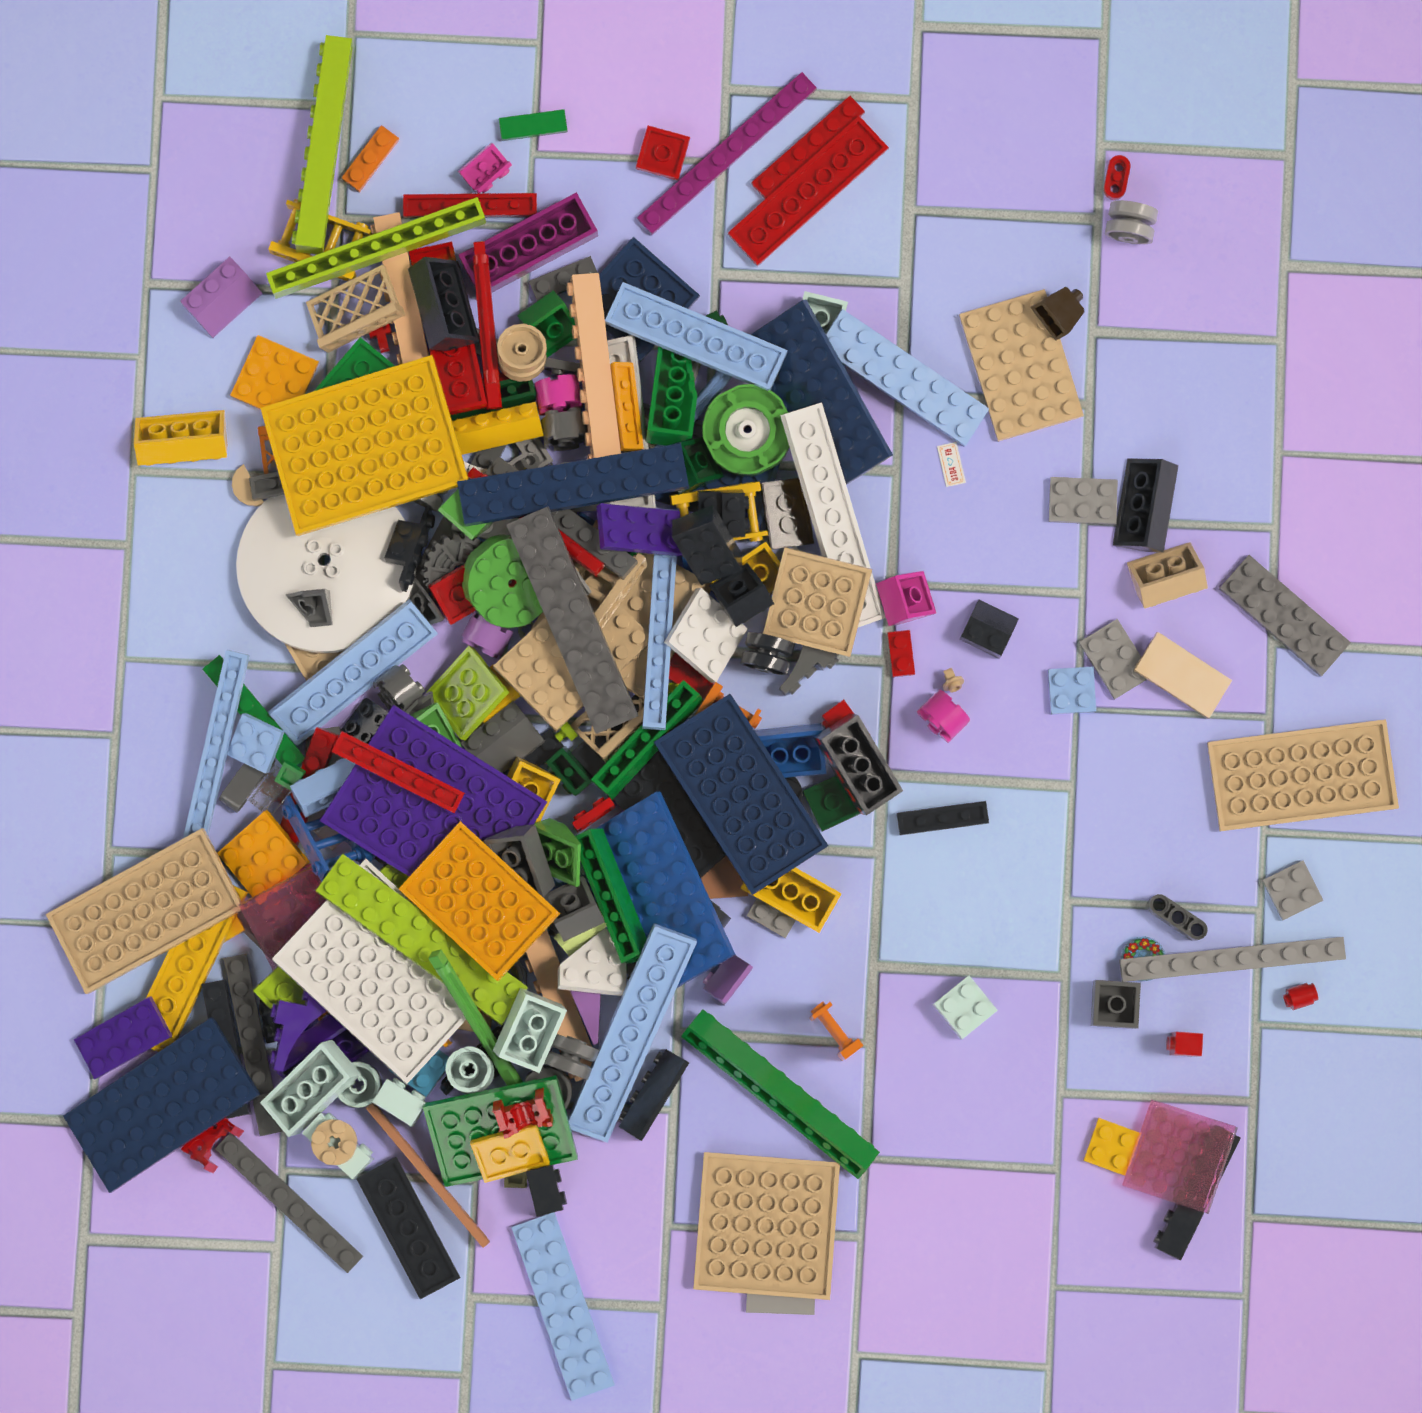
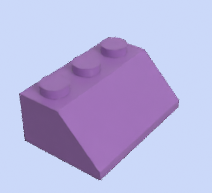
M229 256L180 302L208 334L214 338L260 297L262 292Z

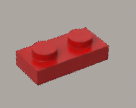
M910 630L888 632L892 677L915 675Z

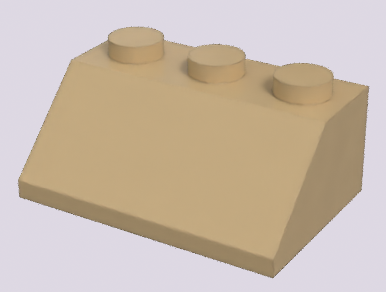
M1190 542L1164 550V553L1158 552L1127 562L1137 596L1144 609L1208 588L1204 566Z

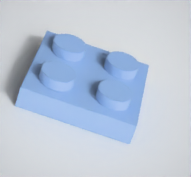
M1094 667L1048 669L1051 715L1096 712Z
M243 713L227 755L265 774L269 773L285 731L247 713Z

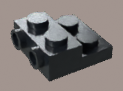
M742 489L697 491L698 510L713 505L733 538L745 537V531L750 529L749 518H745V509H749V496H745Z

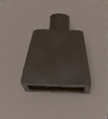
M1064 287L1032 305L1030 308L1055 341L1069 334L1083 315L1084 308L1079 303L1083 299V294L1078 289L1070 291L1068 287Z

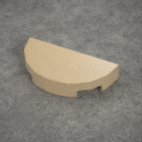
M243 464L236 470L232 478L234 495L240 502L248 506H261L264 503L263 499L258 501L252 499L250 475Z

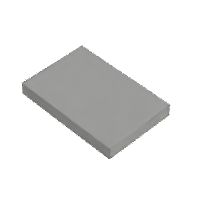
M747 1294L746 1313L815 1315V1299Z

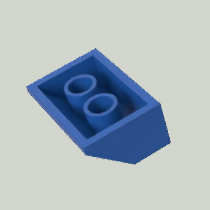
M821 723L754 730L785 778L826 774L825 756L813 738L822 732Z

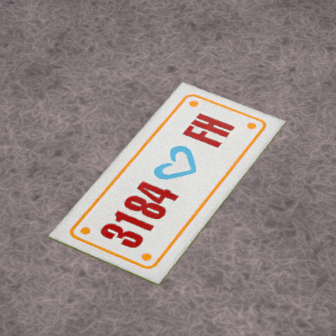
M957 442L937 446L946 487L966 483Z

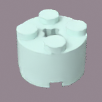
M468 1046L456 1050L450 1055L446 1063L445 1070L450 1084L465 1094L486 1090L494 1077L493 1062L487 1054L475 1047ZM473 1065V1069L475 1070L474 1074L470 1073L468 1076V1073L465 1071L466 1067L471 1068V1066Z
M352 1062L361 1073L357 1079L363 1081L364 1085L361 1086L362 1090L359 1091L353 1088V1085L356 1084V1081H354L338 1098L350 1107H367L373 1103V1100L380 1091L382 1080L378 1071L370 1064Z

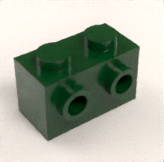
M566 746L562 747L545 762L549 766L547 767L548 771L561 779L563 788L570 795H579L593 782L591 774Z

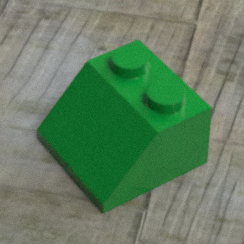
M554 290L517 315L522 324L534 326L541 331L546 339V358L574 340L572 325H575V320L573 317H570L569 309Z

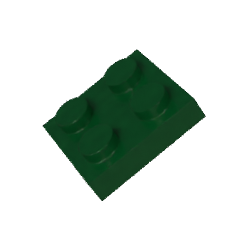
M836 776L803 790L821 832L860 815Z

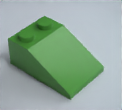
M548 818L534 823L552 877L578 887L580 885L581 843L565 824Z

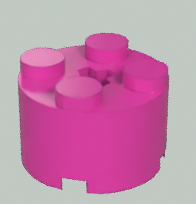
M558 375L557 379L550 380V377L534 383L540 416H545V412L549 410L565 412L569 408L583 407V403L580 401V386L576 375Z
M939 689L920 707L917 714L924 721L928 720L930 722L927 726L934 734L937 735L939 733L941 738L949 743L970 722V718L959 705L951 701L952 698L947 693Z

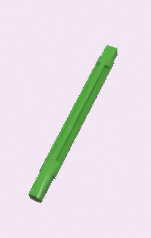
M442 949L432 951L428 958L447 987L506 1085L523 1083L512 1063L498 1057L493 1051L497 1039Z

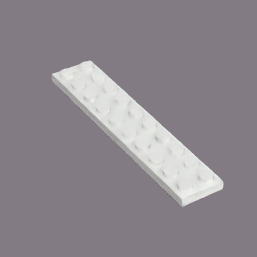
M822 403L780 415L822 556L871 568ZM872 573L858 627L885 618Z

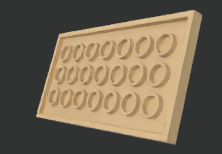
M1386 719L1207 742L1219 832L1399 809Z
M201 828L50 911L46 916L85 994H90L245 908L205 829Z

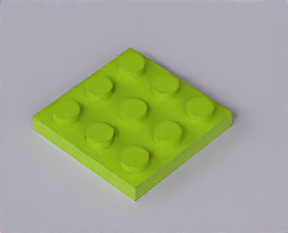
M469 645L428 690L433 692L434 703L438 702L453 731L464 741L509 693L476 649Z

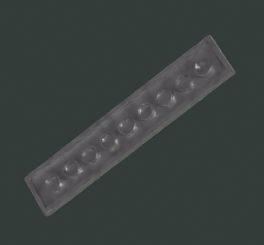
M549 506L506 524L595 733L598 734L638 717V713Z

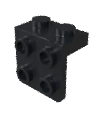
M365 698L342 727L341 731L368 744L388 712L369 698Z

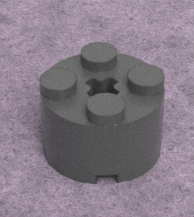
M569 408L565 412H558V410L545 412L541 425L544 435V447L549 450V446H553L554 451H566L579 448V443L584 442V446L586 445L585 433H588L587 424H583L580 408Z
M404 664L393 666L373 682L374 689L378 687L380 690L377 695L389 710L392 705H395L405 712L425 692L424 687L410 677L411 673Z

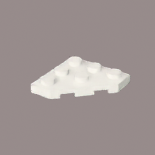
M607 928L600 931L558 967V989L622 996L626 988V963H621Z

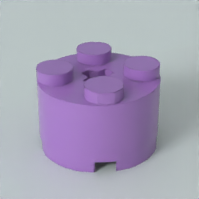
M473 612L461 636L463 637L462 642L475 648L481 646L483 647L481 652L497 658L498 655L502 656L513 631L508 630L506 627L496 626L486 621L478 613Z

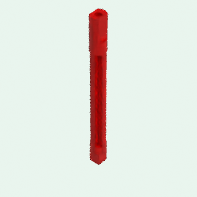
M485 241L474 242L475 255L473 256L484 388L487 401L486 409L491 410L501 409L502 401L489 258L486 255Z
M474 467L468 472L469 479L488 476L482 474ZM559 530L571 559L594 576H597L605 564Z

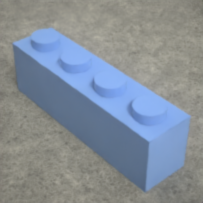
M344 758L339 759L335 764L325 769H320L315 774L305 779H300L290 786L293 798L305 818L330 805L355 763Z

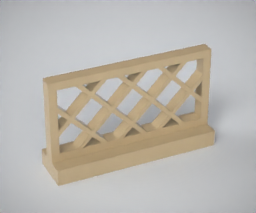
M385 265L376 267L306 302L319 338L317 339L319 348L328 353L405 316L404 309L399 305ZM381 273L383 281L380 287L372 285L374 277ZM362 283L365 287L361 296L352 294L355 285ZM370 287L378 290L374 302L365 299ZM383 292L389 294L392 301L384 306L379 304ZM344 293L346 296L342 305L334 304L333 301L336 295ZM351 296L359 299L355 311L346 308ZM324 302L327 305L322 316L316 314L314 305ZM364 302L372 304L370 312L366 315L359 314ZM331 306L340 309L335 321L327 318ZM345 311L352 313L353 316L349 323L345 325L340 323ZM325 321L334 323L331 332L324 335L322 328Z
M639 697V700H632L634 705L639 704L638 717L624 722L623 727L617 731H611V728H609L607 731L596 734L592 726L591 731L582 732L578 727L584 721H590L586 711L570 726L607 763L643 724V698ZM595 736H606V743L599 749L595 745Z

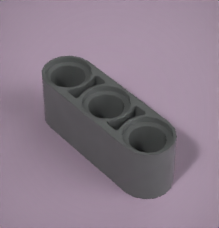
M244 763L224 789L219 800L238 813L267 773L265 774Z
M1157 894L1149 899L1147 903L1149 912L1188 939L1198 941L1207 935L1208 927L1204 921L1168 897ZM1155 899L1163 901L1164 908L1162 911L1154 909L1153 902ZM1175 911L1180 912L1183 916V921L1180 924H1176L1172 920V914ZM1193 924H1198L1201 927L1202 933L1200 936H1194L1191 933V926Z

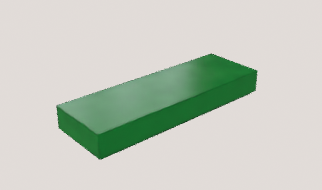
M565 109L499 118L502 141L568 132Z

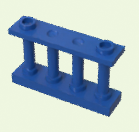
M291 796L285 798L282 807L283 816L289 820L311 861L314 874L319 876L321 882L329 873V868L335 865L341 855L324 860L320 849L345 841L349 843L352 851L345 853V856L351 860L358 861L359 864L365 859L371 863L374 854L340 833L314 841L309 831L327 825L320 821L321 818L305 823L300 815L302 811L298 804H294Z

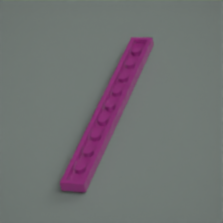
M801 72L638 216L639 222L651 235L655 234L817 90V87Z

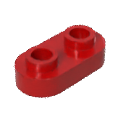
M1114 156L1109 161L1103 190L1105 196L1111 200L1121 199L1126 192L1131 164L1125 156ZM1121 165L1123 170L1117 171L1115 166ZM1116 186L1118 188V192H1112L1111 187Z

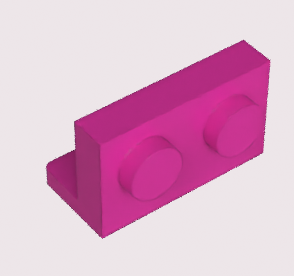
M490 143L464 165L458 173L472 190L479 194L487 192L493 186L492 182L497 178L501 179L506 176L510 171L508 168L512 164L505 159L493 143Z

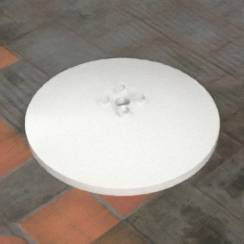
M285 495L268 498L250 518L240 539L237 552L238 585L243 600L254 619L270 635L291 647L315 653L345 651L410 598L413 584L409 585L407 592H402L399 584V578L404 566L388 563L384 558L397 521H405L396 507H392L297 536ZM322 555L331 557L330 563L326 566L318 563ZM306 590H330L333 625L310 627L309 622L288 599L286 594Z

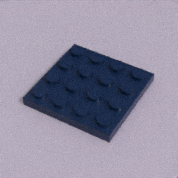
M635 237L625 245L599 274L604 320L623 282L687 309L700 297L693 288ZM605 324L606 332L614 339L631 335ZM635 337L637 358L641 362L656 345Z

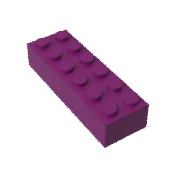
M577 192L485 240L486 255L489 258L492 293L598 237V230ZM474 247L459 254V259L475 287L473 256L475 254Z

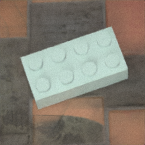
M333 1040L322 1042L260 1103L286 1135L291 1137L300 1134L361 1073Z

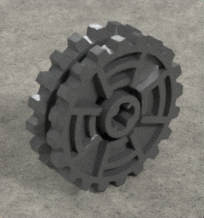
M455 531L451 532L448 537L445 534L440 535L439 541L433 540L431 542V549L426 548L424 551L427 554L426 558H421L424 568L420 569V574L425 577L422 581L428 588V591L432 594L428 585L452 572L455 566L459 567V564L460 566L464 565L470 553L483 542H480L477 537L471 540L463 532L459 535Z

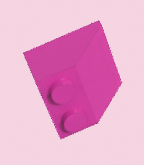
M924 571L896 575L876 583L889 626L904 624L936 614Z

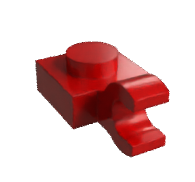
M389 323L370 332L369 335L370 339L377 338L381 353L390 351L386 335L392 334Z

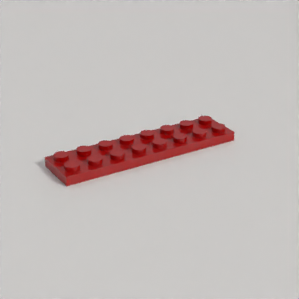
M857 116L728 232V236L758 267L889 150V147L860 116Z
M452 241L409 251L412 266L423 257L456 261ZM472 344L449 351L429 349L430 355H433L450 415L486 408L487 401L475 345Z

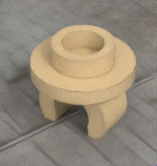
M952 668L943 671L946 680L942 686L944 691L953 693L960 690L964 683L963 677L955 676Z

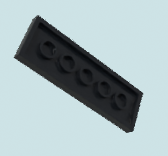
M397 1157L356 1178L420 1300L461 1278Z

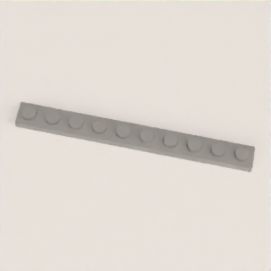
M1344 937L1128 958L1120 959L1119 963L1121 981L1129 982L1345 960L1346 954Z

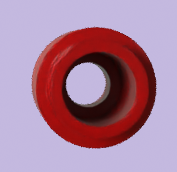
M1304 983L1286 989V994L1283 995L1286 1007H1291L1293 1011L1313 1005L1315 1001L1319 1000L1313 983Z

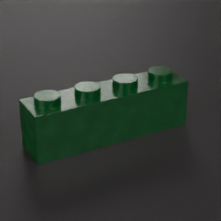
M507 379L500 381L501 409L532 402L537 404L533 380L519 382ZM481 408L450 416L452 421L501 409L487 410L486 408Z

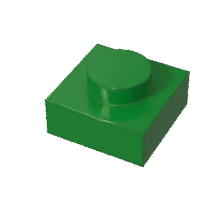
M286 760L274 781L291 790L290 786L302 779L306 771Z

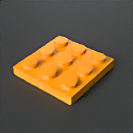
M257 335L230 396L260 409L304 395L317 370L319 361Z
M268 810L263 811L217 852L219 857L259 905L268 900L310 862Z

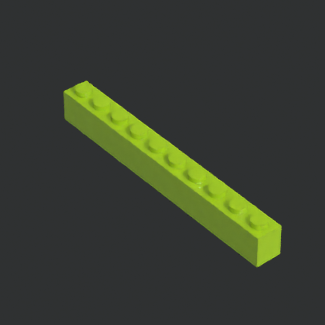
M326 35L325 43H320L319 56L323 57L322 63L317 64L316 76L319 77V84L314 85L313 97H317L316 105H311L310 118H313V125L308 126L307 132L310 146H306L304 152V160H307V167L302 168L301 181H304L303 189L299 188L298 202H301L300 210L296 209L295 223H298L297 231L293 230L292 244H295L296 252L320 254L324 251L353 50L352 38Z
M478 197L267 272L266 275L275 299L484 225L486 224V219Z

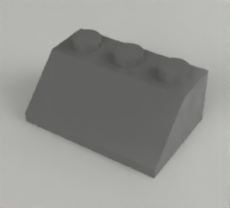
M512 701L475 730L465 741L463 740L460 743L466 751L505 774L511 769L516 756L524 759L542 745L545 740L516 703Z
M535 824L515 826L484 840L485 844L542 897H545L555 886Z

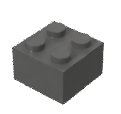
M1094 980L1090 1026L1138 1029L1141 983Z

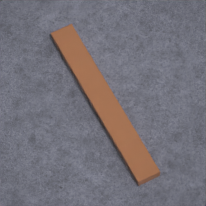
M374 1103L366 1107L367 1111L482 1248L490 1243L489 1238L379 1107Z

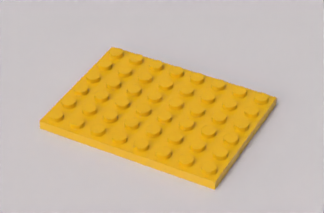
M433 355L260 408L297 536L458 487L457 481L469 479Z

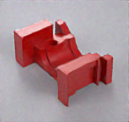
M544 1088L535 1090V1099L504 1107L502 1099L493 1102L492 1112L495 1114L499 1132L503 1131L504 1139L519 1133L522 1128L529 1125H537L538 1127L553 1126V1116L550 1114L551 1109L546 1108L543 1100Z
M224 1118L185 1144L181 1150L191 1155V1159L205 1166L203 1169L214 1174L218 1166L210 1161L209 1158L212 1155L211 1148L215 1141L221 1136H226L228 1132L239 1138L244 1130L235 1126L229 1119Z

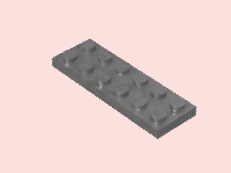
M1250 555L1244 559L1219 588L1320 677L1323 676L1351 643Z

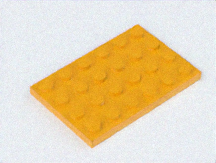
M461 821L399 888L405 896L497 981L508 972L560 915L547 900Z

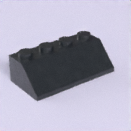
M423 257L411 266L408 271L429 349L449 351L478 343L480 339L459 262Z
M1127 458L1113 546L1144 552L1164 553L1179 465L1164 459Z
M667 1049L664 1053L659 1051L653 1061L656 1064L652 1072L648 1070L641 1081L644 1083L643 1088L640 1092L635 1090L629 1100L633 1103L629 1111L624 1109L617 1120L621 1123L619 1128L640 1141H643L689 1065L688 1061Z

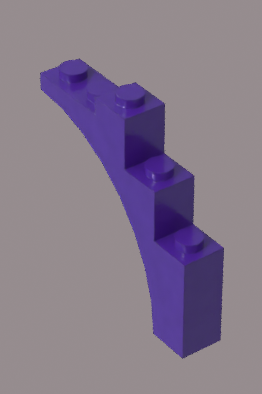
M303 990L302 1000H305V1004L278 999L277 1004L273 1003L270 1017H274V1023L281 1024V1028L276 1029L274 1041L277 1042L276 1051L272 1050L269 1064H273L272 1069L283 1072L288 1054L297 1038L310 1023L327 1012L305 990Z

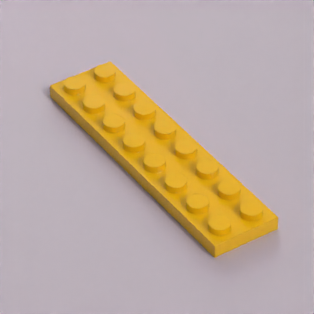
M234 886L243 904L248 892ZM238 913L168 951L146 998L152 996L172 1037L151 1049L160 1052L178 1039L201 992V984L205 983Z

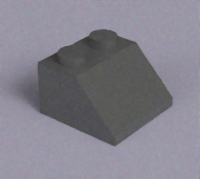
M584 876L580 877V885L578 887L567 883L548 892L543 897L560 913L553 922L563 942L605 923Z

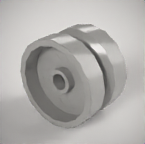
M1124 200L1112 201L1110 203L1108 215L1112 220L1106 223L1105 235L1107 237L1131 244H1151L1153 242L1155 230L1151 225L1157 222L1158 210L1143 203Z

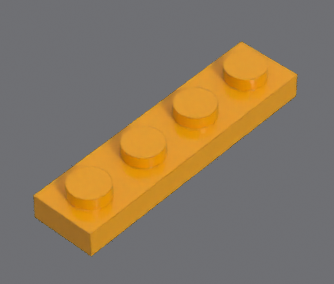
M613 362L610 364L620 450H643L634 365L629 362Z

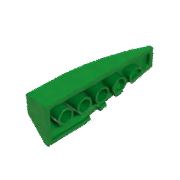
M659 346L646 442L668 446L692 439L697 391L695 390L692 360Z

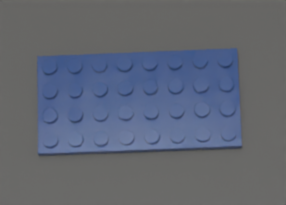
M655 792L595 828L604 830L646 938H648L653 925L657 924L697 940L677 988L736 955L661 792Z

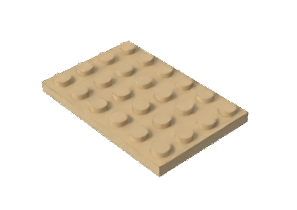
M1045 289L959 314L998 442L1084 416L1061 340L1055 341L1030 308L1047 297Z
M592 575L585 580L588 585L604 595L606 593L609 594ZM587 595L593 611L596 612L600 602ZM620 604L602 628L619 671L625 668L638 654L648 647L649 634ZM546 617L493 665V668L555 731L560 729L584 706Z

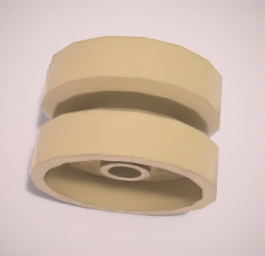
M515 324L505 329L497 343L498 367L502 373L512 380L521 382L536 378L544 370L547 346L546 339L541 331L527 324Z

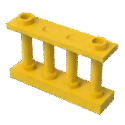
M294 199L293 201H286L287 208L291 209L292 212L281 240H278L277 243L271 241L268 250L270 254L292 262H298L312 257V255L296 252V249L290 248L289 242L297 224L295 223L296 209L300 210L301 202H298V199ZM329 215L328 223L334 226L324 252L335 248L342 228L354 232L351 242L362 239L363 236L368 237L372 235V232L368 229L369 226L364 223L356 222V224ZM353 271L336 278L348 282L356 278L357 275Z
M759 481L699 490L742 489L745 496H749V509H747L750 532L745 533V537H734V541L749 538L750 542L763 540L762 536L768 535L767 530L759 531L754 496H756V491H761ZM697 491L669 495L671 505L676 504V508H679L680 517L689 514V502L698 501Z

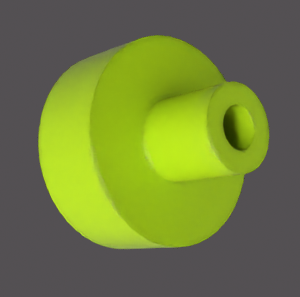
M568 722L554 735L559 742L566 737L573 741L578 736Z

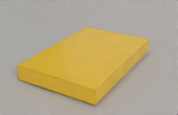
M537 1125L526 1126L519 1133L507 1139H504L503 1132L471 1140L470 1142L484 1183L550 1165V1160Z

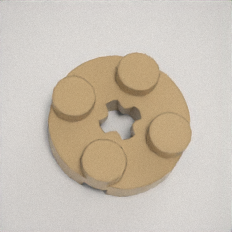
M331 1119L324 1121L315 1129L311 1138V1147L314 1155L320 1161L327 1165H341L353 1157L358 1139L351 1125L342 1120ZM331 1136L341 1140L338 1143L339 1147L337 1149L328 1145Z

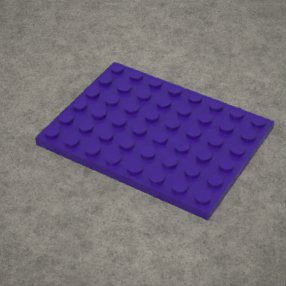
M392 705L368 744L463 791L465 794L455 814L355 764L320 821L410 877L460 821L484 842L486 838L515 826L534 824L547 801L397 706Z

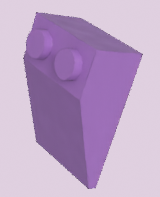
M736 955L718 964V970L714 974L710 972L703 980L705 984L703 989L724 1006L753 969V966Z
M570 990L595 1046L599 1044L601 994Z

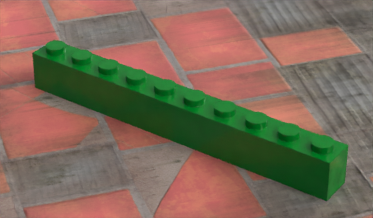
M704 1009L701 1010L681 1035L684 1040L855 1178L859 1179L880 1153L872 1143L863 1139L853 1128L842 1122L836 1114L831 1113L817 1099L811 1097L801 1086L790 1080L784 1072L775 1068L765 1057L759 1055L748 1043L743 1042L729 1028L723 1026L712 1014L707 1013Z

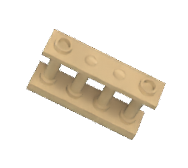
M638 553L635 556L638 564L624 580L604 568L601 570L598 576L613 584L609 594L606 593L604 595L588 585L592 591L589 596L600 602L599 608L594 613L601 629L648 566L646 558ZM578 563L575 565V568L582 576L586 569Z

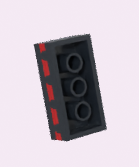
M849 713L813 737L859 814L867 816L903 792L859 715Z

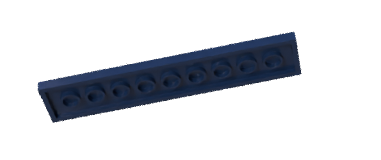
M681 443L457 481L465 527L525 517L548 506L551 512L689 489Z

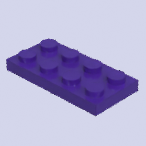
M604 503L596 506L600 549L671 556L682 555L672 538V520L680 518L679 511Z
M152 996L75 1038L74 1041L95 1080L171 1038L172 1034Z

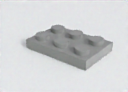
M1050 477L1049 522L1116 525L1118 480Z
M1118 619L1079 642L1114 700L1147 680L1134 671L1141 655Z

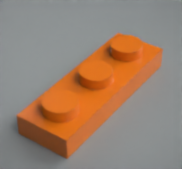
M381 125L342 176V180L361 192L398 143L399 137Z

